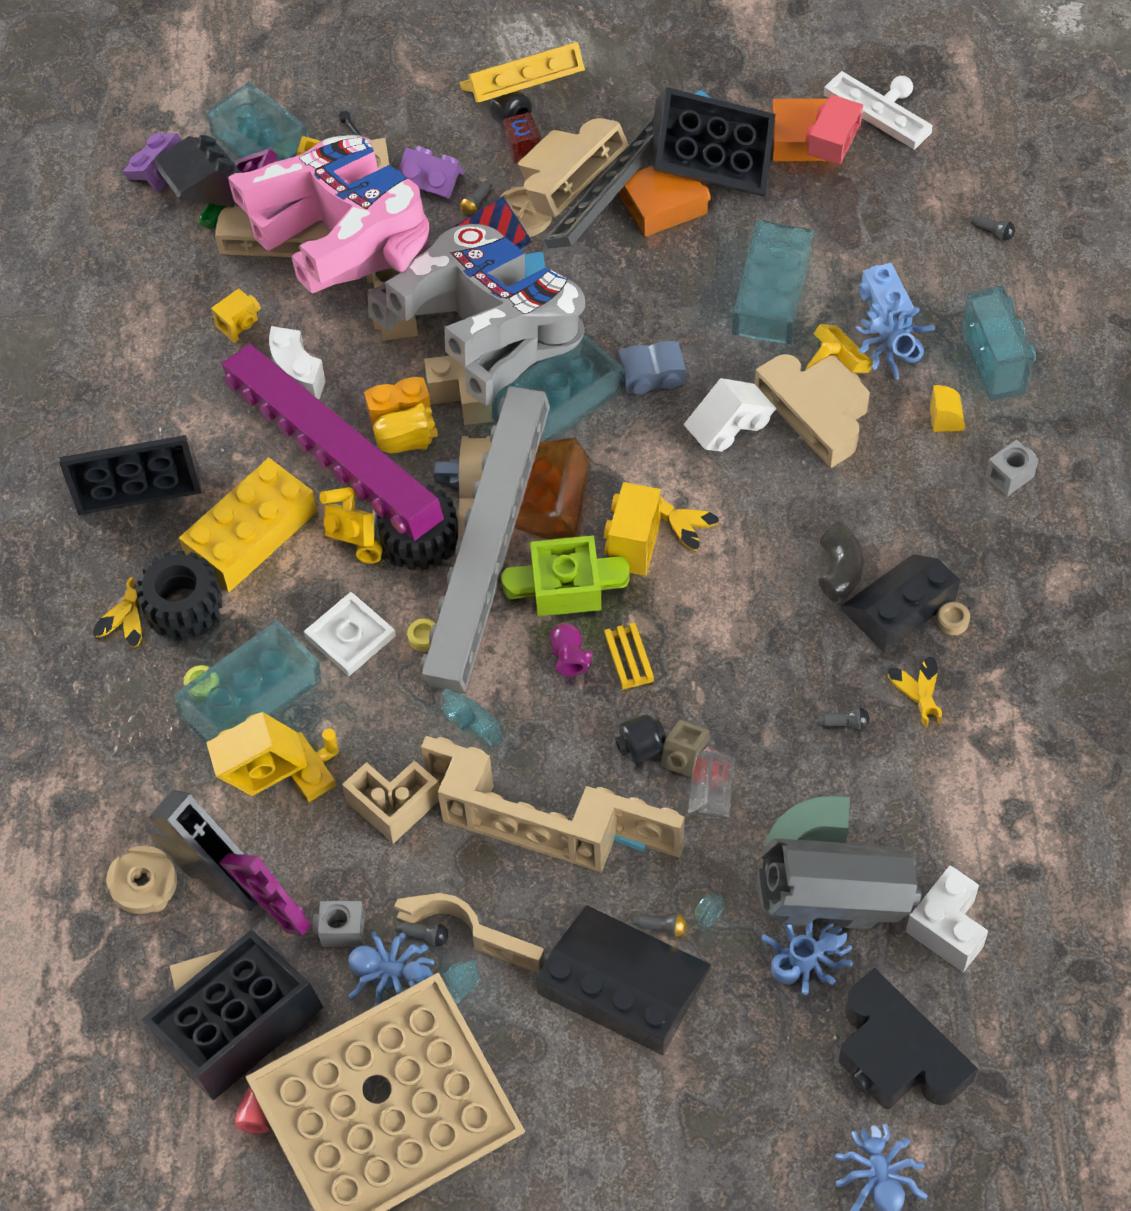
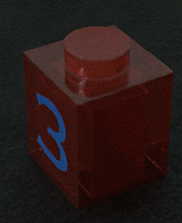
M531 112L503 119L504 138L512 159L516 163L524 158L541 141L540 134Z

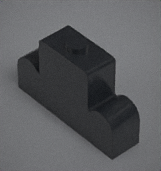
M172 790L150 815L149 818L154 826L148 833L188 876L212 884L215 892L226 902L235 907L251 911L257 902L219 864L228 853L242 855L244 853L190 793Z
M875 968L851 988L848 993L845 1014L849 1023L859 1029L841 1045L838 1061L851 1074V1081L860 1091H868L882 1107L890 1109L917 1083H921L923 1095L929 1102L936 1105H946L974 1082L978 1068Z

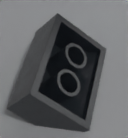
M200 135L199 138L188 136L154 159L153 164L179 199L234 207L235 202L228 177L241 172L213 137L207 135Z
M913 554L841 605L840 609L884 653L936 615L943 604L954 602L957 597L960 579L938 558Z

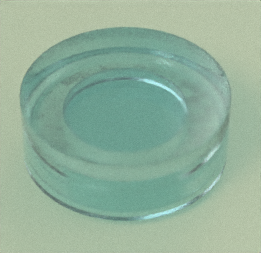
M717 893L708 894L696 907L693 915L694 920L703 928L710 927L723 913L726 901Z

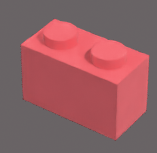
M830 94L826 104H821L818 109L815 125L811 124L807 130L805 141L809 142L808 155L841 165L861 125L863 104Z

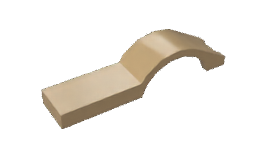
M462 436L458 539L460 537L463 538L465 533V515L468 509H472L475 500L473 498L474 485L482 477V459L486 452L489 453L492 444L490 436H486V438Z
M436 893L397 899L394 908L399 911L396 918L400 922L418 924L422 919L434 914H449L460 918L470 927L473 933L475 950L538 974L545 963L544 948L480 925L478 917L470 905L456 896Z

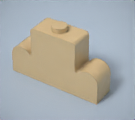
M603 118L592 119L582 125L579 131L580 134L552 130L518 162V166L525 179L524 188L536 212L556 217L629 146L619 122Z
M234 205V207L228 206L220 212L215 238L219 254L291 257V255L301 251V244L324 238L331 231L323 221H318L268 252L254 238L248 214L240 206Z
M788 354L779 355L756 369L755 385L776 407V411L830 468L850 457L856 451L859 436V424L856 420L867 413L870 392L861 383L858 375L850 372L836 356L830 355L801 372L799 360Z

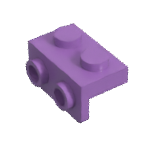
M156 133L147 140V145L141 152L136 153L130 158V164L123 170L129 180H147L155 192H160L168 183L153 164L154 159L182 141L178 133Z
M417 146L416 150L406 147L398 171L413 181L419 187V190L450 199L458 174L464 175L465 172L458 165L459 160L447 155H443L441 159L432 156V151Z

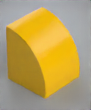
M933 385L930 402L933 432L964 431L965 422L960 394L950 387Z

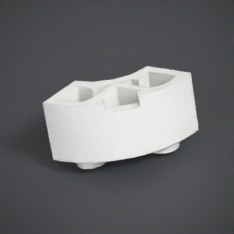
M271 326L269 346L273 363L319 400L326 382L322 360L310 356L304 350L301 331Z

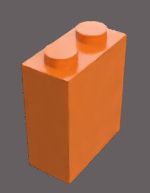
M828 98L773 99L772 113L776 114L772 140L773 161H827L808 155L809 142L805 141L809 126L816 123V115L820 105H825Z
M653 165L636 171L620 190L621 200L644 237L708 214V201L711 198L708 187L705 184H701L700 181L654 171Z

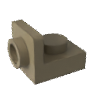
M679 720L665 739L661 766L690 777L694 772L698 755L709 740L710 730Z

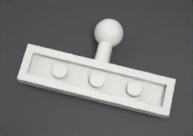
M843 71L824 87V96L828 98L832 94L863 104L862 119L914 150L932 133L933 125L895 103L898 98H906L912 93L913 83L907 76H897L894 78L890 85L891 90L885 96Z

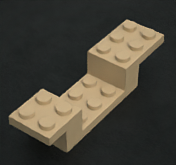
M426 736L423 741L421 750L425 770L439 782H442L438 790L442 819L445 823L601 873L613 845L615 835L643 843L645 847L678 858L681 856L684 848L685 816H681L673 809H659L649 806L643 800L635 797L627 799L615 795L612 791L603 787L595 789L586 786L574 818L570 821L560 813L551 812L548 814L538 811L528 803L518 802L516 804L504 800L500 795L491 792L494 785L490 755H487L481 749L475 747L467 749L455 745L452 741L443 737L435 739Z

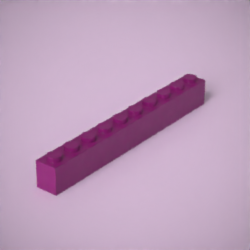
M248 344L221 363L225 372L224 382L232 392L238 391L250 407L255 406L259 409L266 421H273L277 424L285 437L291 436L304 453L310 452L323 469L329 468L342 485L346 483L355 491L358 499L369 502L378 516L388 518L398 533H405L415 541L444 520L439 499L252 344Z

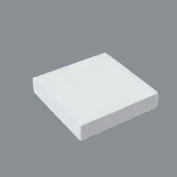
M352 592L347 594L304 631L305 638L348 677L396 637L395 629Z

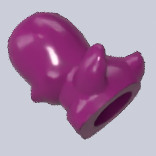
M560 623L554 626L550 632L552 655L558 659L555 665L556 671L565 677H572L585 672L592 663L593 653L589 650L584 651L581 649L582 636L580 630L571 623Z

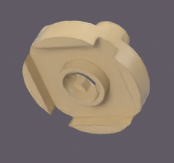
M136 846L129 849V853L121 858L118 856L111 863L106 878L107 887L115 905L133 914L162 911L173 896L177 886V874L171 860L167 858L163 851L152 846ZM142 873H146L150 880L147 884L138 886L137 883L133 882L135 878H140Z

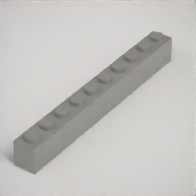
M509 386L506 397H502L500 400L498 424L493 425L490 434V442L492 444L489 453L486 452L482 459V477L474 485L473 498L475 500L472 509H468L465 515L464 524L466 529L463 538L460 537L457 541V559L455 565L451 566L448 571L446 595H442L439 601L438 613L440 615L438 622L430 630L429 642L431 645L428 654H424L421 660L420 672L428 686L466 693L550 409L545 392Z

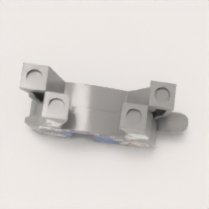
M467 224L447 230L438 239L430 240L427 250L415 257L406 271L399 273L385 282V284L367 292L369 317L387 331L394 328L401 319L408 321L415 315L457 311L462 320L444 327L445 352L465 366L466 392L484 406L493 403L496 394L503 387L514 382L531 364L564 354L575 348L582 340L585 331L584 324L579 318V315H581L585 308V296L580 287L573 281L547 268H543L525 278V253L500 232L485 225Z

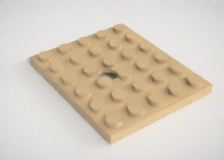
M439 972L245 1077L314 1211H388L525 1133L522 1124ZM375 1075L386 1078L391 1085L389 1098L380 1104L369 1102L362 1092L364 1082L369 1077Z

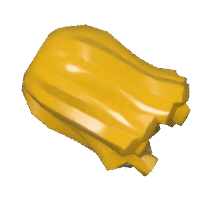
M419 403L407 410L381 415L373 425L378 448L382 452L390 454L416 449L426 450L432 442V438L438 437L437 428H434V419L430 415L432 414L431 408L425 407L423 403Z

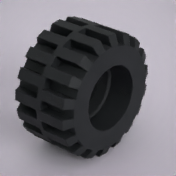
M428 484L425 488L439 499L444 520L417 540H412L405 533H398L388 518L377 515L382 549L386 551L387 558L390 561L395 559L396 565L400 567L404 564L407 565L409 570H415V567H421V570H426L428 565L431 564L436 567L441 564L440 559L447 560L451 556L450 550L455 551L458 540L456 509L450 497L446 498V492L441 489L435 491V486Z
M177 551L175 555H171L170 552L163 553V558L155 557L151 560V566L145 565L142 569L143 575H139L137 579L138 587H136V594L144 618L151 629L155 628L156 633L161 636L165 632L168 638L175 639L176 635H181L182 639L189 638L188 634L191 633L197 636L202 633L201 629L203 627L209 629L213 625L211 619H217L220 615L219 608H222V595L212 565L209 566L208 561L204 557L198 559L196 553L190 552L189 555H185L184 551ZM179 589L194 590L185 599L179 601L165 600L173 591Z

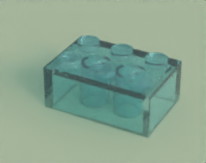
M247 82L206 112L211 136L240 159L267 149H271L278 155L275 162L292 158L297 154L302 136L308 137L305 124L251 82Z
M1003 285L969 292L967 294L961 332L990 400L994 401L1026 393L1028 382L1032 378L1031 369L1033 362L1036 361V351L1033 344H1029L1026 339L1023 321L1021 319L1018 320L1015 314L1013 298L1007 296Z

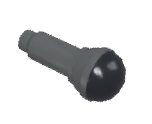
M974 215L971 223L979 228L993 232L1002 241L1010 240L1016 231L1014 224L1008 220L997 222L981 215Z
M856 707L848 711V713H825L824 715H818V725L849 726L856 730L865 729L870 720L868 712L860 707Z
M398 922L396 925L397 933L402 932L409 937L424 939L433 947L444 945L448 939V929L445 925L438 922L431 925L428 924L427 926L409 922Z

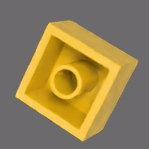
M623 482L620 494L615 493L613 496L611 512H614L613 519L607 520L605 525L604 538L607 540L604 555L609 557L623 556L629 563L630 573L647 575L660 527L661 489Z
M264 712L250 715L246 721L232 729L220 732L217 737L206 742L216 777L251 796L307 767L298 733Z

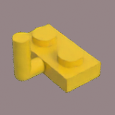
M820 324L813 334L821 341V347L805 368L806 370L830 354H834L850 372L869 373L872 369L873 361L865 353H859V347L837 325Z
M351 487L320 492L319 499L321 503L328 504L325 505V536L360 546L374 545V513L355 509V491ZM342 501L343 505L335 504L334 502Z
M331 728L323 731L322 737L325 747L317 752L314 751L301 731L298 732L307 767L289 777L308 803L337 786L334 777L324 765L326 761L339 753L336 733Z

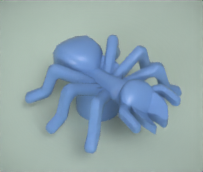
M895 300L893 305L887 308L888 325H884L882 310L875 304H872L871 307L877 312V315L872 311H867L866 314L870 317L871 321H867L864 318L861 319V324L867 329H862L859 326L855 327L856 330L863 334L879 333L878 337L865 339L862 342L863 346L859 348V353L863 354L866 352L870 344L884 341L872 353L874 362L871 368L873 370L877 369L880 362L879 354L887 348L886 360L892 369L894 380L899 379L898 367L893 360L894 353L907 363H916L924 355L922 343L914 338L910 332H929L935 330L934 325H910L905 329L901 328L907 317H913L919 312L920 309L918 307L901 313L894 327L893 311L898 309L899 300Z
M813 921L806 926V935H799L797 937L793 932L792 925H785L788 939L791 942L789 948H782L775 939L765 934L762 935V941L770 944L775 953L778 954L771 963L773 978L782 984H794L803 974L802 993L807 995L809 992L810 971L814 969L822 983L829 982L831 985H834L836 979L829 974L825 975L817 960L833 970H840L844 966L851 967L853 965L852 960L841 959L838 962H834L823 955L824 953L842 956L851 951V945L839 950L846 943L847 933L837 935L842 931V927L830 930L834 926V923L830 922L821 929L819 941L816 942L812 934Z
M370 932V937L373 943H375L378 952L371 946L362 945L350 953L348 958L350 971L361 978L356 989L349 994L348 998L354 1000L362 993L365 984L372 981L377 986L375 1006L383 1002L384 989L394 985L396 994L403 992L399 978H404L412 987L425 980L424 978L431 977L433 975L431 969L426 965L420 964L434 965V960L420 957L416 962L404 965L414 952L421 954L428 950V946L426 944L421 946L411 945L396 961L399 944L403 943L406 937L405 933L401 932L399 936L394 937L391 951L388 953L385 951L382 941L376 932Z
M883 1124L885 1135L883 1138L881 1130L875 1126L871 1127V1137L867 1134L865 1128L861 1130L862 1142L857 1132L852 1131V1137L856 1146L870 1154V1160L854 1151L846 1154L837 1153L835 1155L836 1160L846 1162L852 1159L871 1168L870 1170L851 1171L845 1178L836 1181V1187L840 1188L848 1185L856 1178L868 1177L865 1187L861 1190L850 1211H859L868 1194L873 1197V1204L877 1211H901L904 1205L905 1192L899 1183L909 1186L911 1192L920 1199H927V1194L916 1186L913 1179L898 1175L897 1170L905 1167L923 1169V1162H915L913 1159L908 1158L892 1165L889 1164L901 1149L906 1148L910 1144L908 1138L898 1141L886 1157L882 1155L885 1143L890 1138L887 1124Z

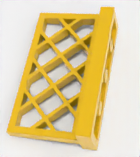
M573 42L468 74L469 79L459 83L461 90L473 92L475 101L482 102L584 71L585 68L578 42Z

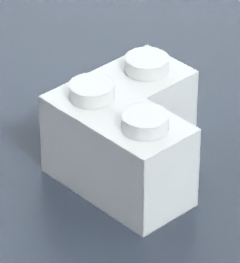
M720 378L687 419L684 426L705 450L723 452L732 445L734 437L741 429L758 431L766 426L776 407L755 384Z
M950 865L910 914L906 933L964 973L984 947L988 930L965 915L975 901L979 885Z

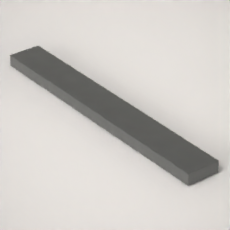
M654 116L651 117L628 143L629 146L613 160L546 236L544 241L548 249L572 246L653 153L652 127Z

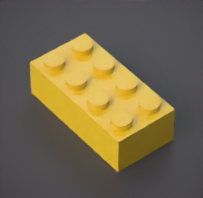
M268 457L179 537L182 551L185 552V555H189L190 552L196 553L198 559L204 557L208 561L209 566L212 565L219 586L229 593L318 512L314 492Z

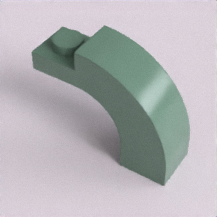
M816 797L791 807L780 816L771 828L765 847L774 838L846 843L849 829L850 797ZM763 859V868L766 865L767 859Z

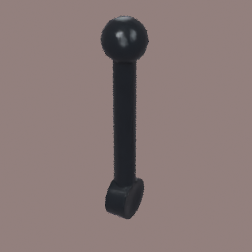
M348 111L340 112V121L346 123L354 135L362 136L352 123L350 113Z

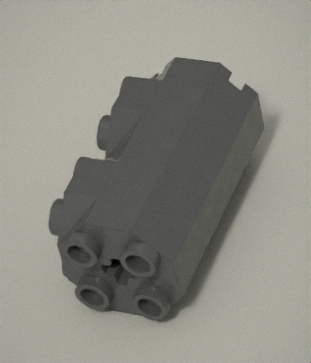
M774 838L762 849L760 859L767 860L764 868H758L756 876L759 901L764 907V913L770 919L778 920L781 924L807 926L816 918L830 919L834 923H840L844 928L870 929L878 922L898 923L911 913L913 905L916 906L920 903L921 889L917 884L915 855L912 852L904 851L901 847Z

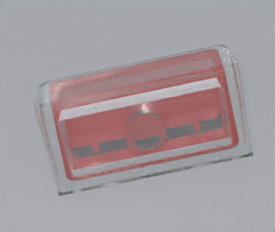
M709 747L701 751L696 759L692 775L688 814L718 819L729 818L735 757Z

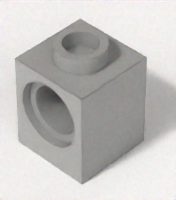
M1016 439L989 459L985 477L1008 497L1034 478L1039 459L1030 448L1024 447Z
M320 901L319 914L313 915V934L319 936L322 947H358L364 944L365 913L362 901ZM337 920L346 921L345 925L340 928L330 927Z

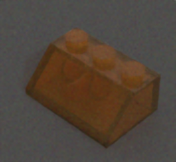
M576 437L539 443L514 527L515 529L548 540L575 537L577 535L591 458Z

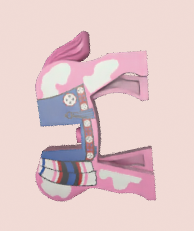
M346 135L327 138L301 155L268 164L254 171L235 173L228 177L234 202L248 214L254 238L268 252L318 221H323L331 231L324 238L301 244V251L291 255L297 280L311 293L335 284L357 280L368 274L393 268L398 272H404L411 261L424 253L429 246V222L424 214L419 187L390 165L378 170L372 143L367 137Z

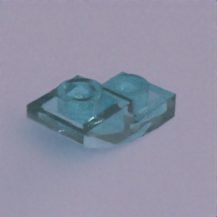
M450 689L442 691L443 706H441V710L450 723L456 722L462 731L471 726L475 735L480 740L485 738L491 747L503 741L500 723L485 708L456 691Z
M475 959L469 962H457L447 972L443 973L444 983L456 1005L468 995L480 979L478 964Z

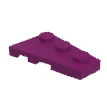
M228 853L219 863L286 933L303 936L311 927V924L304 916V910L292 901L259 856H251L245 853L243 855Z

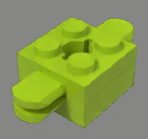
M593 535L530 542L532 565L506 568L501 577L502 590L508 599L535 597L537 617L601 610V590L625 588L630 579V566L623 556L597 559Z

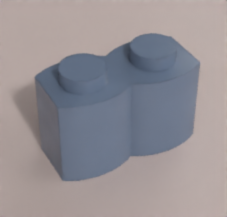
M663 341L650 346H631L619 351V368L626 393L644 394L655 388L672 390L685 384L686 368L679 342Z

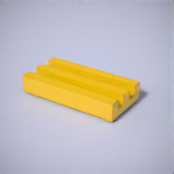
M629 623V627L623 628V625L617 626L615 631H611V629L604 630V637L622 690L654 682V675L636 623ZM627 636H631L644 673L642 677L639 675ZM615 639H620L633 679L627 680L614 641Z

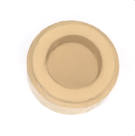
M947 602L938 610L937 626L945 634L959 635L968 628L970 613L961 603Z

